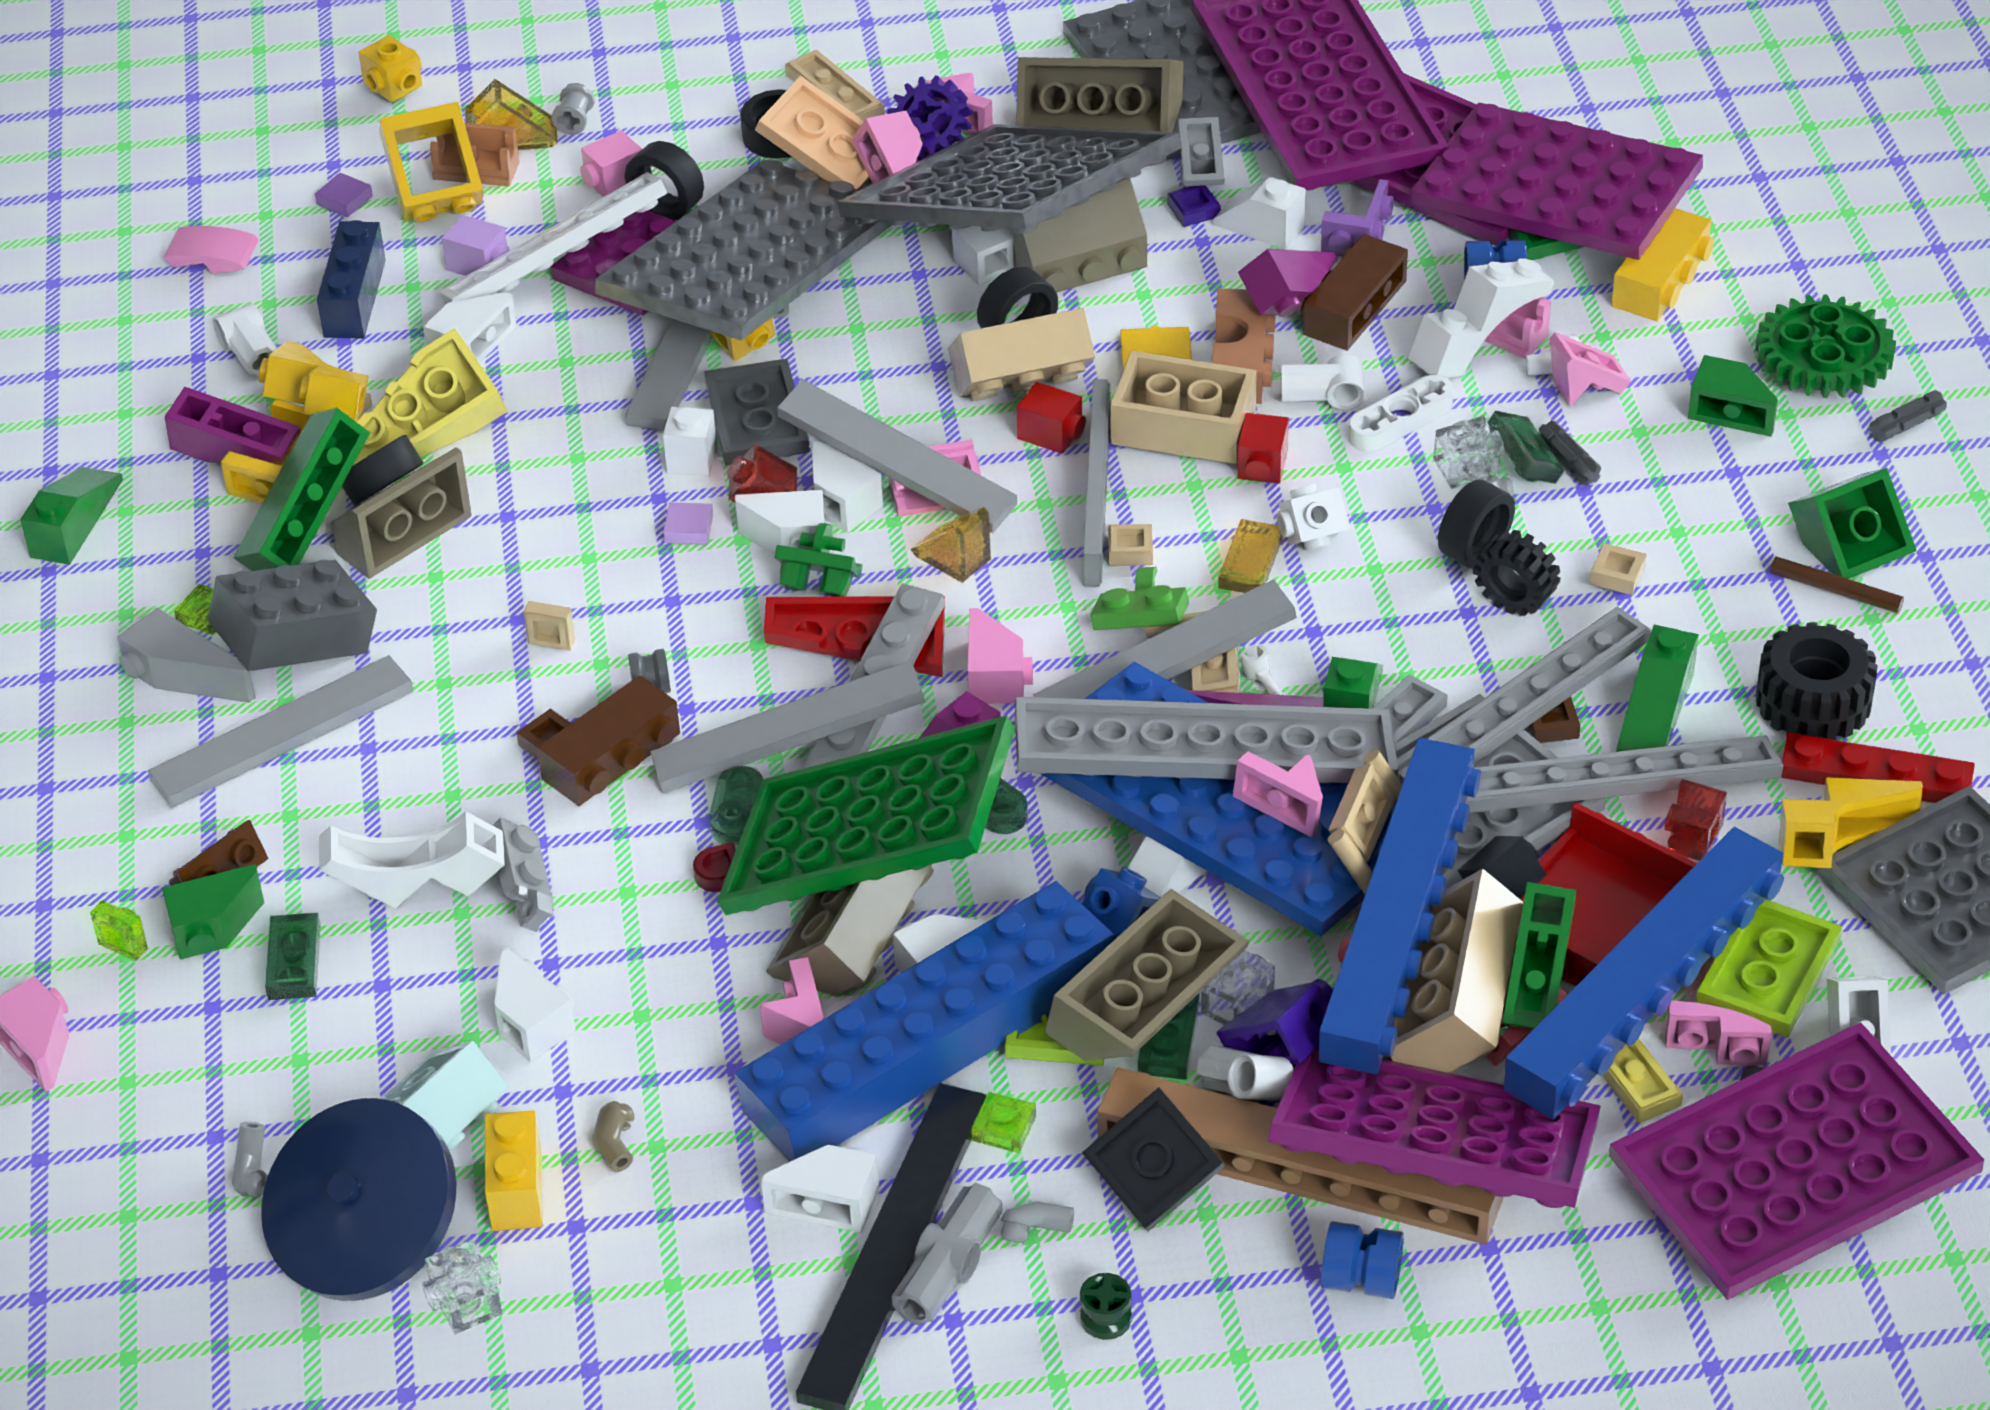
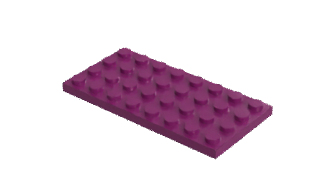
M1191 0L1192 13L1291 184L1305 188V190H1314L1318 187L1351 182L1355 179L1388 174L1393 171L1420 165H1429L1438 155L1443 154L1445 150L1449 149L1448 143L1358 0Z

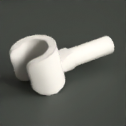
M1258 645V657L1250 658L1242 651L1241 661L1244 677L1252 681L1259 680L1269 694L1284 695L1270 674L1267 648Z

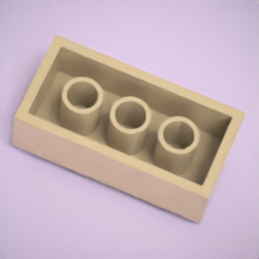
M1484 869L1445 889L1441 905H1432L1430 913L1434 914V925L1431 938L1428 943L1420 942L1418 950L1422 951V962L1417 980L1408 979L1406 988L1410 989V999L1404 1018L1396 1017L1393 1026L1398 1028L1395 1049L1392 1057H1390L1395 1062L1452 1074L1462 1065L1478 1057L1488 1055L1498 1044L1523 901Z

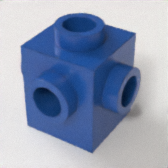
M1122 867L1120 872L1101 868L1098 874L1087 884L1084 893L1085 898L1081 904L1114 934V939H1116L1161 897L1144 887L1147 883L1145 877L1129 868Z

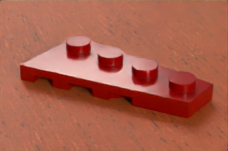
M895 596L766 597L764 619L765 643L860 661ZM945 606L913 665L915 672L943 677Z

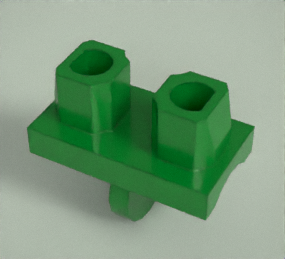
M819 523L815 534L801 533L800 545L813 547V550L782 545L776 546L774 558L781 563L780 585L785 589L806 592L810 570L823 572L820 592L823 595L846 597L851 586L852 577H861L863 565L856 563L854 557L829 553L830 550L843 552L845 549V539L832 537L831 524Z

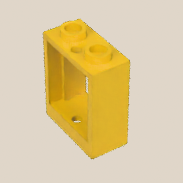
M459 102L380 119L379 134L404 221L414 219L415 222H426L436 218L439 213L453 211L457 214L466 213L474 210L477 205L482 204L483 187ZM454 133L467 184L412 196L398 145Z

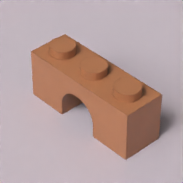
M1218 288L1216 341L1213 342L1212 363L1257 370L1256 404H1262L1263 387H1271L1272 362L1265 361V359L1273 360L1274 334H1267V332H1275L1276 315H1260L1247 289Z

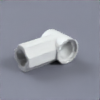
M249 304L214 317V329L224 351H233L248 374H254L259 377L263 358H268L269 354L275 351L277 347L266 333L263 319L254 304Z
M1337 355L1331 358L1327 364L1281 365V402L1328 401L1333 408L1343 411L1353 410L1364 402L1363 364L1359 358L1353 355Z
M1211 1045L1208 1051L1199 1057L1197 1075L1202 1078L1205 1088L1230 1093L1238 1099L1274 1102L1281 1101L1294 1072L1292 1064L1284 1057L1259 1055Z

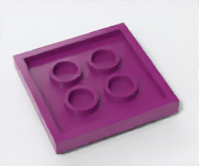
M650 211L634 212L623 219L624 223L617 229L606 233L599 232L588 239L589 243L584 248L571 253L567 252L566 255L550 266L553 280L644 316L649 311L595 294L596 278L676 221Z

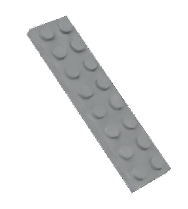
M1016 697L1017 772L1235 780L1237 760L1249 751L1286 771H1289L1308 754L1311 756L1318 782L1349 783L1355 768L1365 766L1363 757L1368 752L1378 749L1398 777L1399 770L1389 709Z

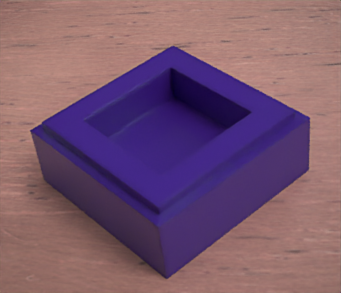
M1206 185L1190 186L1167 193V205L1183 227L1214 219L1221 211V205Z

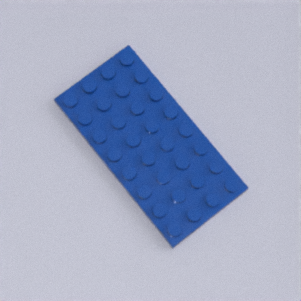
M1136 662L1130 664L1084 698L1208 703ZM1061 773L1041 774L1319 936L1325 934L1364 900L1365 894L1362 889H1360L1328 843V837L1331 835L1328 829L1349 783L1319 782L1323 799L1318 832L1314 837H1309L1233 797L1235 780ZM1393 805L1371 857L1366 862L1372 872L1374 871L1395 808Z

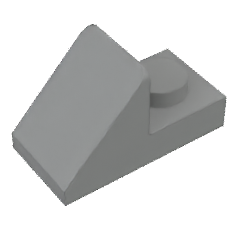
M1219 117L1178 119V132L1181 143L1180 179L1183 186L1224 184Z

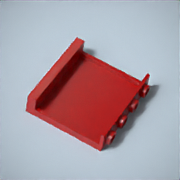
M1576 802L1572 806L1569 829L1539 860L1547 875L1537 883L1576 890L1574 914L1562 980L1576 987L1697 863L1646 838L1643 834L1634 832L1606 818L1603 814L1594 812Z

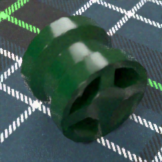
M1098 1273L1089 1277L1082 1284L1080 1289L1081 1326L1092 1337L1102 1340L1115 1339L1122 1336L1129 1329L1132 1322L1130 1306L1132 1295L1131 1287L1125 1279L1112 1273Z

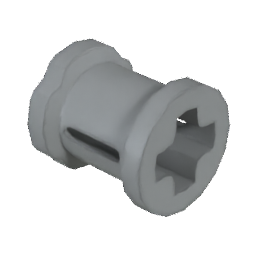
M569 83L560 93L561 103L553 110L551 120L557 130L564 134L576 135L584 130L587 124L586 113L593 108L595 97L593 92L587 89L585 85Z

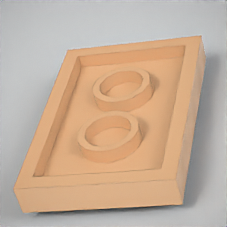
M802 76L790 86L758 121L755 131L808 169L817 173L822 179L829 182H849L854 186V190L862 189L870 180L851 141L864 121Z

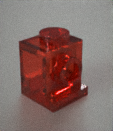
M1682 779L1678 788L1677 804L1673 803L1665 821V831L1671 832L1667 841L1669 849L1688 858L1700 861L1712 849L1723 826L1727 792Z

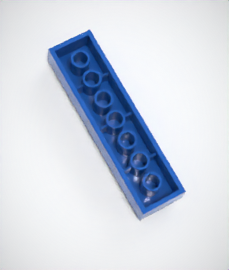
M1054 881L734 1072L742 1111L789 1162L826 1145L837 1146L1005 1044L1007 1035L1018 1030L1019 1035L1041 1022V1016L1044 1014L1049 1017L1054 995L1115 940L1114 934L1062 885Z

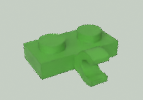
M1157 566L1138 568L1135 576V591L1116 588L1100 594L1090 614L1093 630L1180 624L1189 605L1186 587L1170 588L1167 585L1155 586V576L1158 572Z

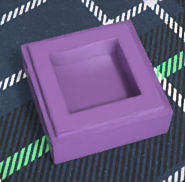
M343 173L337 174L315 193L317 205L345 217H349L373 196L370 184Z

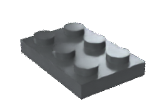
M787 358L704 371L705 384L711 409L714 411V421L725 466L810 453L807 432L778 417L777 407L795 388Z

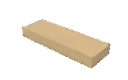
M817 49L785 64L786 76L795 82L802 76L863 121L866 118L885 115L884 104Z

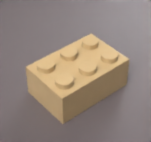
M1084 308L962 332L948 348L959 397L971 395L972 401L997 396L996 391L1007 387H1012L1013 393L1028 391L1036 381L1040 382L1051 378L1054 384L1074 381L1078 379V374L1086 371L1085 367L1095 358Z
M1131 351L1110 405L1111 444L1237 464L1238 444L1246 413H1255L1257 370Z

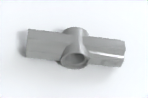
M974 1183L969 1187L963 1186L939 1225L931 1223L923 1231L916 1247L914 1263L892 1295L893 1307L903 1315L905 1320L920 1326L924 1322H932L957 1282L965 1284L972 1277L979 1262L981 1245L1003 1212L1002 1200L997 1198L989 1187Z

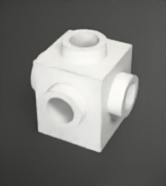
M1316 484L1290 490L1292 499L1278 503L1280 512L1277 513L1278 527L1282 536L1288 538L1289 545L1303 542L1305 550L1331 544L1329 535L1351 529L1340 486L1317 492Z

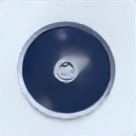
M378 1098L354 1099L336 1104L316 1114L288 1139L278 1153L267 1176L262 1197L261 1219L264 1238L274 1261L290 1279L317 1295L334 1300L357 1301L369 1299L387 1293L402 1285L421 1270L431 1259L446 1235L452 1219L456 1201L457 1182L455 1167L448 1146L438 1131L427 1120L408 1107L390 1100Z

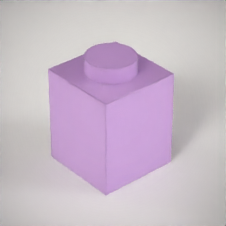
M462 215L442 237L446 270L465 276L510 251L507 245L505 227Z

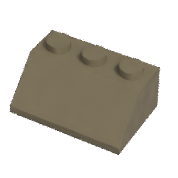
M1121 179L1115 183L1116 187L1114 189L1097 192L1089 196V202L1064 209V214L1058 218L1043 220L1037 223V229L1031 232L1014 233L1015 268L1027 267L1035 271L1051 284L1057 293L1147 267V233L1131 179Z
M457 447L333 520L331 525L337 554L370 579L470 518L472 513L462 451Z

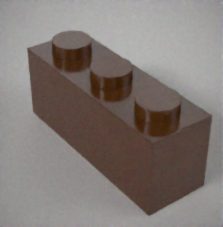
M1363 234L1353 247H1348L1345 250L1341 261L1333 270L1328 271L1316 290L1303 300L1300 310L1301 316L1304 317L1303 335L1348 351L1405 284L1407 279L1408 249Z
M639 675L537 747L542 780L577 806L582 805L594 795L601 793L623 774L636 768L644 759L651 755L650 751L668 745L680 734L677 701Z

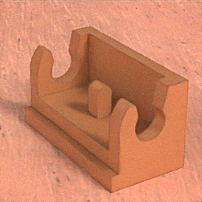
M464 123L481 184L510 187L520 163L515 127ZM454 133L436 136L437 142L431 141L430 143L433 180L467 183Z

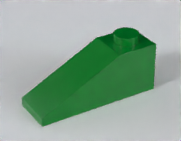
M81 467L39 490L20 519L30 558L70 565L123 481L122 474Z
M1653 625L1641 658L1616 752L1669 745L1694 676L1699 634Z
M1527 882L1502 1025L1533 1030L1557 1006L1574 914L1576 890Z

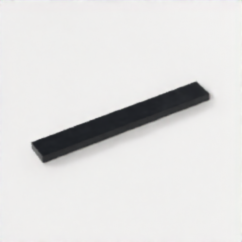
M939 1083L796 1390L797 1403L822 1410L850 1409L895 1310L892 1304V1295L914 1263L916 1247L923 1231L929 1224L934 1223L987 1107L986 1094Z

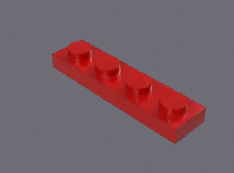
M1787 732L1782 758L1784 767L1781 778L1825 785L1826 778L1921 781L1923 785L1921 801L1936 803L1968 786L1972 787L1975 763Z

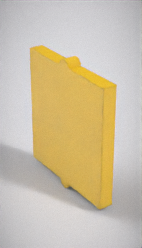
M1153 325L1151 328L1120 329L1123 372L1131 351L1192 360L1189 327L1159 328L1157 325Z

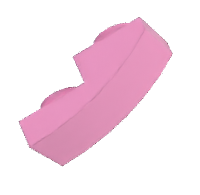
M216 226L179 227L164 258L172 268L204 263L212 274L235 272L245 269L250 262L251 255L259 239L255 234Z
M1671 1001L1669 1004L1665 1028L1666 1048L1716 1049L1717 1064L1767 1066L1771 1025L1746 1014L1718 1006L1685 1001Z

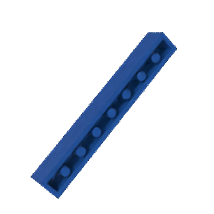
M1418 737L1319 1031V1062L1378 1075L1383 1057H1392L1398 1034V1028L1393 1026L1396 1017H1405L1410 999V989L1406 988L1408 979L1417 980L1422 962V951L1418 950L1421 941L1428 943L1431 938L1434 914L1430 913L1433 904L1440 906L1444 897L1446 877H1443L1442 874L1444 868L1452 869L1455 863L1458 841L1454 840L1456 832L1464 833L1467 826L1470 808L1469 805L1465 804L1467 797L1475 798L1478 792L1481 770L1474 768V748Z
M1734 826L1506 1057L1504 1091L1551 1119H1554L1567 1105L1574 1106L1582 1097L1586 1085L1597 1074L1602 1076L1609 1070L1616 1054L1626 1044L1631 1046L1638 1040L1644 1025L1654 1015L1660 1016L1666 1011L1673 995L1683 985L1688 987L1694 982L1701 966L1711 956L1716 958L1721 954L1729 937L1738 928L1744 929L1749 925L1756 909L1765 900L1771 901L1776 897L1784 881V876L1780 874L1783 852Z

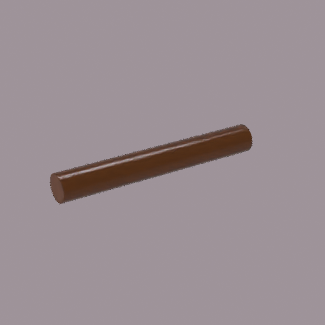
M1775 556L1771 565L1770 573L1891 612L1899 614L1903 606L1904 596Z

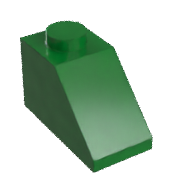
M1704 355L1691 386L1688 419L1772 437L1778 399L1746 363Z
M1332 656L1324 685V707L1372 709L1375 704L1383 665Z
M256 864L162 887L180 960L227 948L264 904Z

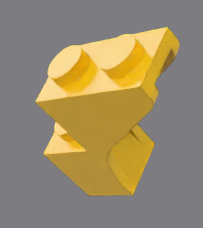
M286 341L275 351H272L268 358H263L259 370V383H264L262 396L305 405L303 413L305 415L339 408L356 422L363 415L369 375L350 372L328 365L304 345L291 341Z
M1826 778L1824 800L1782 799L1779 847L1780 851L1783 852L1782 865L1832 868V856L1837 850L1853 845L1920 811L1922 782Z

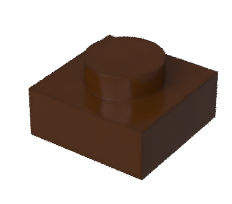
M1571 696L1529 725L1532 737L1540 743L1579 739L1581 725Z
M550 708L516 732L518 745L539 760L537 747L571 723Z

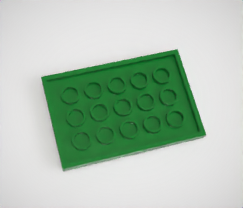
M1005 715L762 779L717 900L724 914L730 915L742 911H755L762 906L786 900L795 901L803 896L826 890L836 891L846 885L866 880L875 881L890 874L911 869L920 870L931 864L951 859H964L971 854L978 853L1015 732L1010 719Z

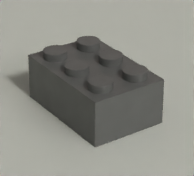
M319 560L314 563L293 566L281 565L271 569L239 571L234 574L216 576L208 622L246 670L254 671L368 653L377 608L336 560Z

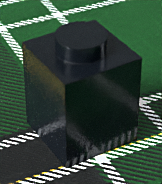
M1495 836L1457 870L1462 879H1465L1484 869L1519 899L1525 895L1527 882L1538 883L1547 875L1538 861L1539 856L1536 849L1523 836Z

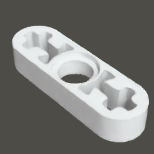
M1440 375L1424 376L1357 412L1350 419L1349 441L1351 445L1365 452L1377 451L1446 414L1453 406L1454 387L1452 382ZM1406 410L1412 414L1409 416H1396L1391 412Z

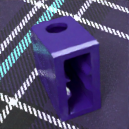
M1316 979L1311 983L1273 990L1220 1028L1216 1034L1223 1047L1259 1055L1284 1057L1292 1065L1300 1064L1319 1046V1031L1333 989L1324 980ZM1276 1030L1273 1034L1267 1035L1269 1031Z

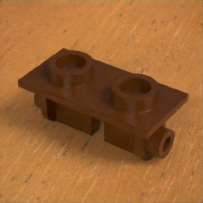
M246 820L237 828L230 830L226 836L181 868L174 870L173 878L169 880V885L256 864V867L267 861L269 858L251 821Z

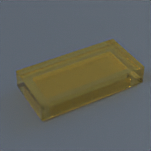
M1245 519L1240 520L1218 576V588L1246 593L1267 582L1283 540L1278 525Z

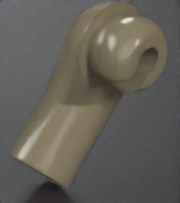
M617 1101L607 1103L600 1109L592 1134V1142L611 1170L621 1172L630 1166L633 1156L620 1139L621 1131L630 1129L631 1125L627 1121H634L635 1116L628 1104H620Z

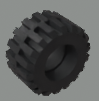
M1810 622L1803 627L1798 624L1788 626L1787 632L1779 630L1773 634L1772 640H1767L1763 646V653H1761L1756 689V705L1760 707V715L1764 720H1771L1770 726L1777 731L1784 730L1789 733L1836 740V736L1846 738L1853 735V729L1860 730L1865 725L1866 718H1869L1872 709L1878 665L1875 664L1876 656L1874 652L1868 650V644L1863 639H1855V633L1847 629L1843 631L1836 629L1837 626L1832 624L1819 626L1817 622Z

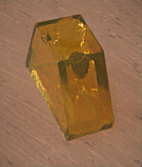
M494 79L465 108V123L515 127L518 150L550 148L557 143V128L552 123V115L497 79Z

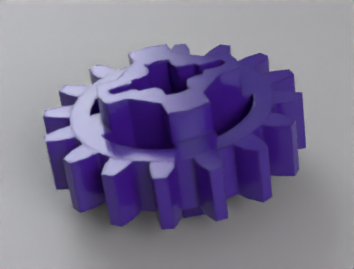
M938 75L933 77L931 84L923 76L919 77L918 86L915 88L906 83L904 86L907 94L904 97L895 94L893 97L898 103L897 108L887 109V114L907 111L913 125L918 129L920 137H923V145L917 157L919 161L927 158L928 154L933 155L953 145L955 142L965 139L961 135L962 130H970L973 126L965 118L973 114L972 108L966 103L968 97L961 89L958 90L953 81L949 79L944 83ZM936 97L944 98L950 101V103H946L944 100L936 101Z

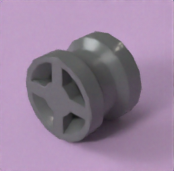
M664 648L654 650L651 655L641 656L639 653L628 654L631 681L640 675L664 693L671 692Z

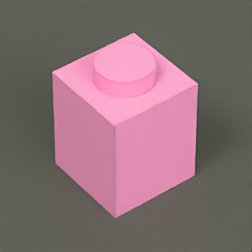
M622 130L582 147L583 165L580 167V172L585 184L589 188H594L603 197L626 185L624 178L626 165L642 148Z

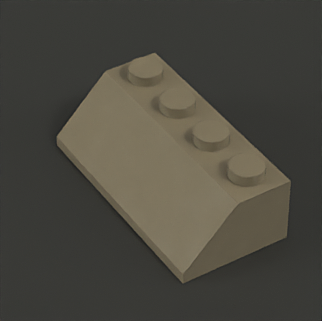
M1018 57L1016 125L1173 132L1183 98L1184 61L1171 59Z
M932 864L920 870L911 869L890 874L875 881L866 880L846 885L836 891L826 890L812 894L766 972L772 978L790 981L789 960L808 957L817 991L836 996L853 987L856 990L861 989L874 977L876 973L874 965L879 956L892 945L893 932L899 921L904 919L913 909L915 902L912 899L918 888L923 886L934 872V869L931 867Z
M1170 889L1054 995L1045 1034L1083 1060L1131 1057L1248 947L1249 941L1173 889Z

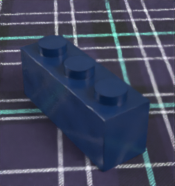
M360 220L339 221L317 296L324 338H365L386 262L380 222H363Z

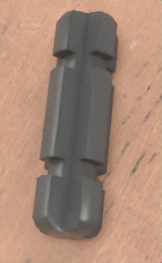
M1933 390L1921 398H1917L1892 410L1890 413L1876 418L1869 425L1870 431L1877 441L1883 442L1892 438L1895 434H1900L1924 422L1926 419L1939 415L1946 410L1947 402L1943 399L1940 391Z
M1551 420L1549 423L1540 426L1538 440L1571 473H1574L1573 475L1582 485L1588 486L1593 481L1597 482L1600 479L1601 466L1566 433L1557 421Z

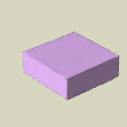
M669 502L663 531L664 542L708 544L713 520L712 504Z

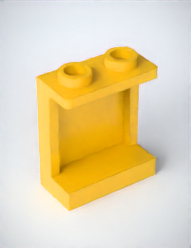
M274 400L270 405L272 417L300 426V431L302 432L310 415L303 414L304 407L280 400ZM298 437L281 463H269L229 451L221 461L227 494L262 504Z

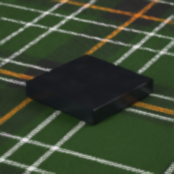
M1160 1087L1082 1152L1148 1232L1226 1166Z

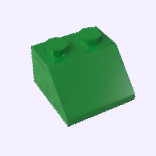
M1887 468L1856 475L1788 503L1803 545L1834 575L1849 579L1917 551Z

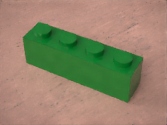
M339 408L311 414L233 558L251 571L271 569L281 565H300L370 432Z

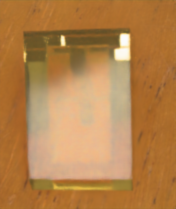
M981 507L939 526L911 548V551L915 557L963 583L991 560L988 511L985 507Z

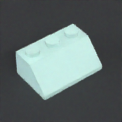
M470 1041L429 1055L381 1099L404 1105L427 1120L442 1136L450 1151L465 1138L466 1135L462 1130L472 1121L478 1123L484 1120L485 1114H492L498 1108L499 1104L495 1099L509 1086L474 1041Z

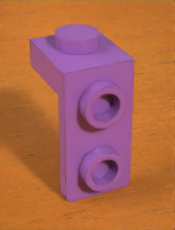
M1379 180L1366 217L1325 211L1321 227V252H1334L1337 256H1343L1345 250L1348 247H1353L1363 234L1383 240L1385 222L1383 220H1390L1394 204V197L1388 196V180Z

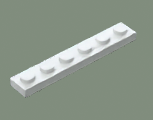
M647 172L440 290L439 293L445 305L449 302L511 290L519 284V278L531 271L536 273L549 268L554 264V258L564 252L578 251L589 243L588 239L601 231L606 233L620 227L624 223L623 219L632 213H641L652 209L658 204L657 199L668 193L662 179Z

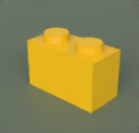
M535 1110L485 1114V1196L492 1231L543 1227L542 1148Z

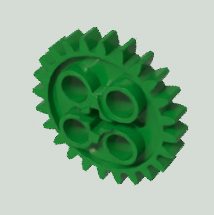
M1827 294L1822 296L1821 301H1815L1812 296L1806 295L1805 303L1801 304L1796 299L1791 298L1789 308L1777 304L1775 313L1767 312L1765 314V321L1759 323L1755 351L1758 352L1757 361L1765 363L1764 372H1776V383L1789 380V390L1793 391L1799 386L1806 387L1805 394L1807 396H1810L1814 390H1821L1823 398H1828L1830 391H1836L1839 396L1845 398L1846 389L1862 394L1863 384L1875 388L1877 379H1886L1887 370H1892L1896 349V340H1893L1894 330L1886 328V318L1875 319V309L1862 312V302L1858 301L1848 306L1845 305L1846 299L1843 296L1837 302H1830Z

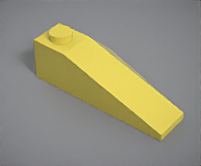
M456 328L420 349L410 360L411 365L396 382L392 381L384 390L385 395L370 412L364 413L357 421L370 434L353 465L402 435H407L419 456L423 457L472 435L508 412L499 391Z

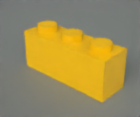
M1675 208L1641 258L1637 260L1627 257L1614 274L1612 307L1658 322L1668 307L1673 308L1684 284L1689 285L1693 281L1700 262H1706L1709 259L1714 246V238L1710 237L1711 219Z

